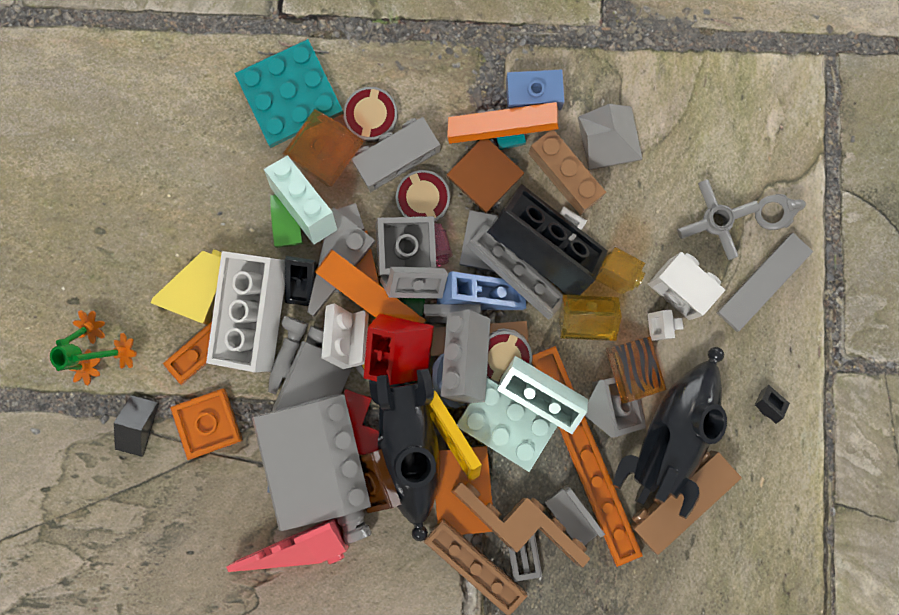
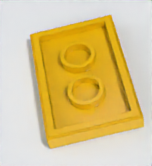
M434 391L433 400L427 405L431 420L468 480L472 481L480 476L482 464L439 395Z

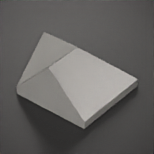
M607 104L578 117L588 170L642 160L632 107Z
M633 373L629 374L632 394L628 388L625 375L592 382L594 391L588 401V410L585 416L611 438L646 428L638 387Z

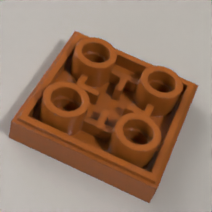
M482 139L449 171L447 177L479 208L488 213L524 175V172L489 139Z

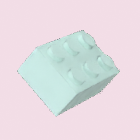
M487 378L485 402L469 403L457 422V426L530 472L557 425L498 391L499 385Z

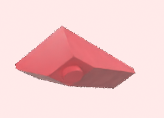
M333 518L230 563L226 568L228 572L320 564L326 560L328 564H332L344 558L343 553L348 550L349 546L344 542L343 532L340 525H338L337 519Z

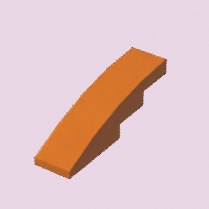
M332 249L315 270V273L375 318L379 314H385L419 323L426 321L399 299L388 297L383 287Z

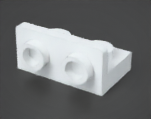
M335 303L327 305L321 358L342 369L365 364L369 313L360 311L352 314Z

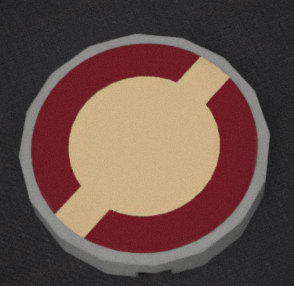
M364 87L355 91L347 99L344 106V121L348 130L357 139L365 142H377L383 135L394 131L398 121V110L394 99L386 91L377 87Z
M419 170L411 172L402 179L397 187L395 198L398 210L403 217L434 216L435 223L443 218L449 208L450 192L448 185L441 176L432 171Z
M505 328L498 329L491 334L489 333L488 379L499 384L502 375L515 356L531 365V347L523 335L515 330Z

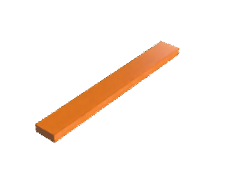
M556 346L532 355L531 363L533 367L574 390ZM585 416L573 434L558 427L598 525L605 533L603 537L615 566L618 567L642 557V552Z

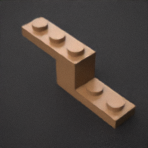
M458 483L451 491L514 552H518L539 529L575 565L584 567L590 560L585 554L587 548L578 539L573 538L571 540L564 533L566 528L556 518L553 517L550 520L543 513L545 507L535 498L531 500L522 498L501 521L499 517L502 514L491 503L483 504L478 499L481 494L470 483H467L466 486L463 483Z

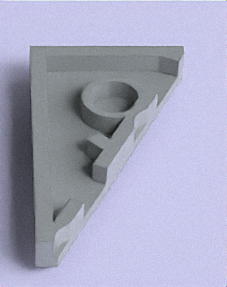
M333 207L331 211L333 212L337 231L324 238L318 267L331 249L356 267L376 241ZM317 273L307 311L314 317L337 290Z

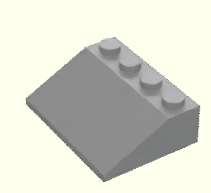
M328 395L252 417L279 531L345 516L371 507L345 395Z

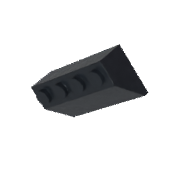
M523 184L518 187L487 231L498 243L503 244L515 253L519 259L524 260L537 270L541 276L546 277L558 286L563 293L568 294L575 300L596 280L608 250ZM574 233L576 237L574 240L570 241L569 237L572 236V234Z

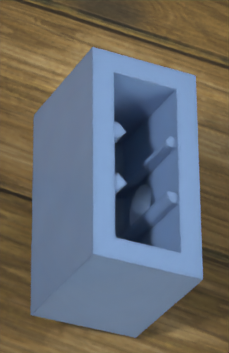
M562 70L507 72V109L557 102L558 110H561L564 104Z

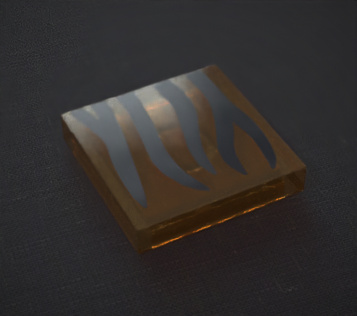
M651 336L606 348L622 404L667 390Z

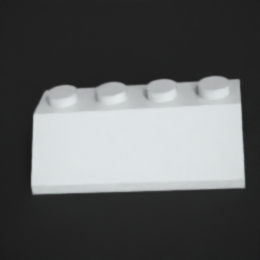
M222 251L206 363L250 372H271L275 358L285 287V260Z

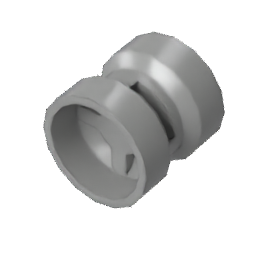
M364 509L336 518L338 525L343 528L344 533L342 537L345 544L356 542L372 534L369 525L365 524Z

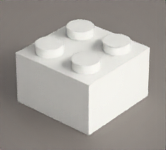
M680 252L664 264L649 281L648 285L684 317L692 320L703 316L723 294L725 289L720 286L721 281L718 277L710 272H704L699 267L700 263L695 257L688 253Z

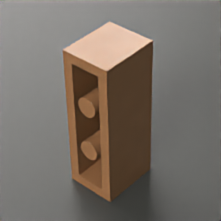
M550 130L531 145L528 154L580 216L606 194V191L555 130Z

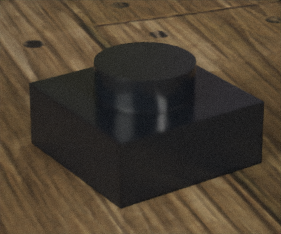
M767 385L761 390L755 406L764 416L777 424L784 419L790 403L770 385Z

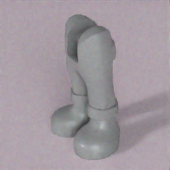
M284 316L282 320V326L288 331V338H284L283 346L275 359L269 378L268 392L275 395L282 385L283 377L286 378L296 352L301 344L300 340L308 326V323L289 316ZM311 325L306 343L315 347L323 344L324 329Z

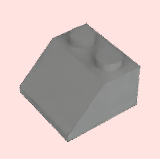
M434 216L377 218L378 278L389 276L391 267L436 268Z

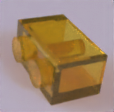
M614 247L607 253L596 281L620 294H624L629 290L632 291L635 287L638 288L646 274L642 271L646 263Z
M563 295L559 315L560 339L617 341L622 318L619 297Z

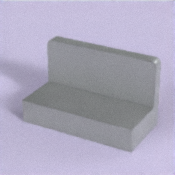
M391 267L389 276H381L380 282L388 297L442 298L448 273L445 268Z
M567 485L544 502L556 519L566 528L565 531L572 540L576 538L583 545H586L597 535L600 538L605 535L575 493Z

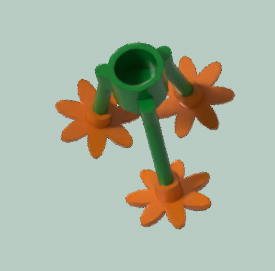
M82 310L78 311L81 320L73 321V324L79 327V330L64 339L56 340L57 346L52 348L50 352V361L57 371H76L73 382H78L83 378L87 386L91 383V376H100V372L94 368L100 363V358L111 356L120 358V368L123 369L126 365L128 368H132V357L137 356L136 351L131 349L134 340L132 338L127 340L124 333L120 334V341L114 340L115 348L113 350L92 353L90 349H87L82 354L78 346L69 344L78 337L83 338L86 335L92 344L96 342V336L101 339L105 338V334L99 329L105 325V322L95 321V311H91L87 316Z

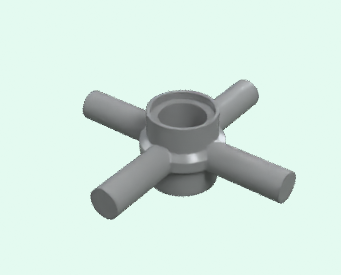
M709 179L698 183L708 209L704 213L703 220L677 229L679 237L683 239L706 230L710 234L719 236L728 260L739 257L729 230L732 228L735 219L759 211L757 201L731 209L726 205H718ZM714 214H719L723 218V226L715 224L713 220Z

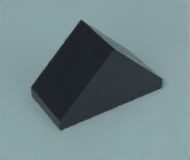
M291 256L285 257V303L309 306L316 277L315 270L318 268V263L315 260Z
M134 395L130 396L114 421L115 450L140 457L144 456L159 402Z

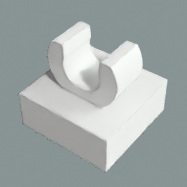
M672 310L647 313L650 341L675 338L674 331L683 329L682 318L673 319Z

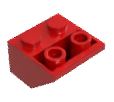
M379 314L368 326L363 378L377 382V376L388 375L390 385L418 380L417 370H429L434 326Z

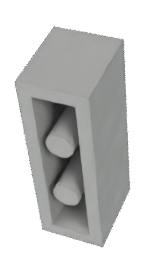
M424 117L418 120L413 118L402 125L403 129L394 134L389 132L379 138V143L372 147L365 146L355 153L352 162L370 193L440 152V143Z
M472 310L447 313L441 397L461 404L485 402L490 318Z

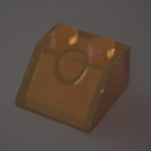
M314 109L287 146L283 155H288L295 164L325 186L332 187L364 141L341 123Z

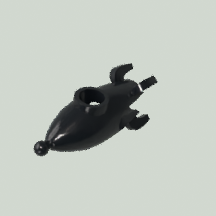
M711 348L708 351V361H704L692 368L669 389L650 423L639 457L628 455L619 462L613 486L621 489L630 474H634V480L641 485L635 501L641 505L645 504L650 491L655 492L659 486L654 499L665 503L669 494L675 499L679 495L684 496L679 512L680 517L687 519L696 506L700 491L698 485L691 478L702 462L709 446L719 442L727 428V415L722 407L721 374L717 363L721 362L725 355L721 348Z
M428 369L417 370L418 380L390 385L388 375L377 376V382L369 380L371 398L374 403L379 405L378 450L382 449L387 469L401 502V505L397 506V508L414 525L412 538L416 541H423L428 535V531L423 526V523L428 518L433 507L440 475L438 439L427 406L434 397L432 380Z

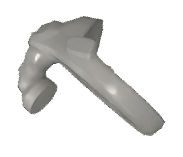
M783 194L767 196L758 203L759 211L755 212V219L762 228L767 230L787 228L794 222L793 218L805 208L806 203L800 199H789ZM770 202L779 203L784 209L783 218L776 223L766 222L761 215L762 208Z

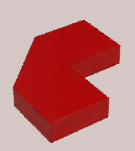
M345 389L343 395H345L358 454L364 455L377 451L379 430L363 425L372 398Z

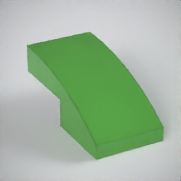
M270 195L274 247L281 248L304 244L302 228L276 195Z

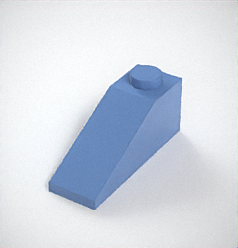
M454 271L448 273L443 297L437 298V304H480L481 310L526 309V299L504 279Z

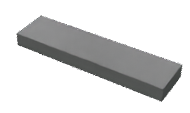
M485 224L466 246L548 320L551 319L566 301L567 297L545 277L541 276L537 270L524 260L519 259L515 253L503 244L498 243L487 233L489 227Z
M794 233L789 234L716 313L736 332L740 331L814 251Z

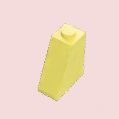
M214 249L211 254L202 251L152 298L151 303L208 325L213 318L222 252Z

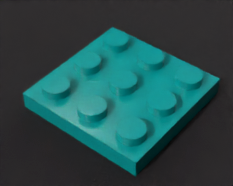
M309 39L234 73L270 148L344 114Z

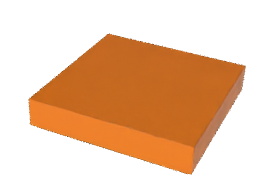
M225 388L170 407L187 460L243 441Z

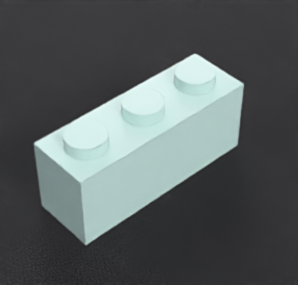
M288 155L264 169L270 188L313 244L337 231L333 212Z
M516 356L502 375L497 389L570 434H573L588 410L587 398Z

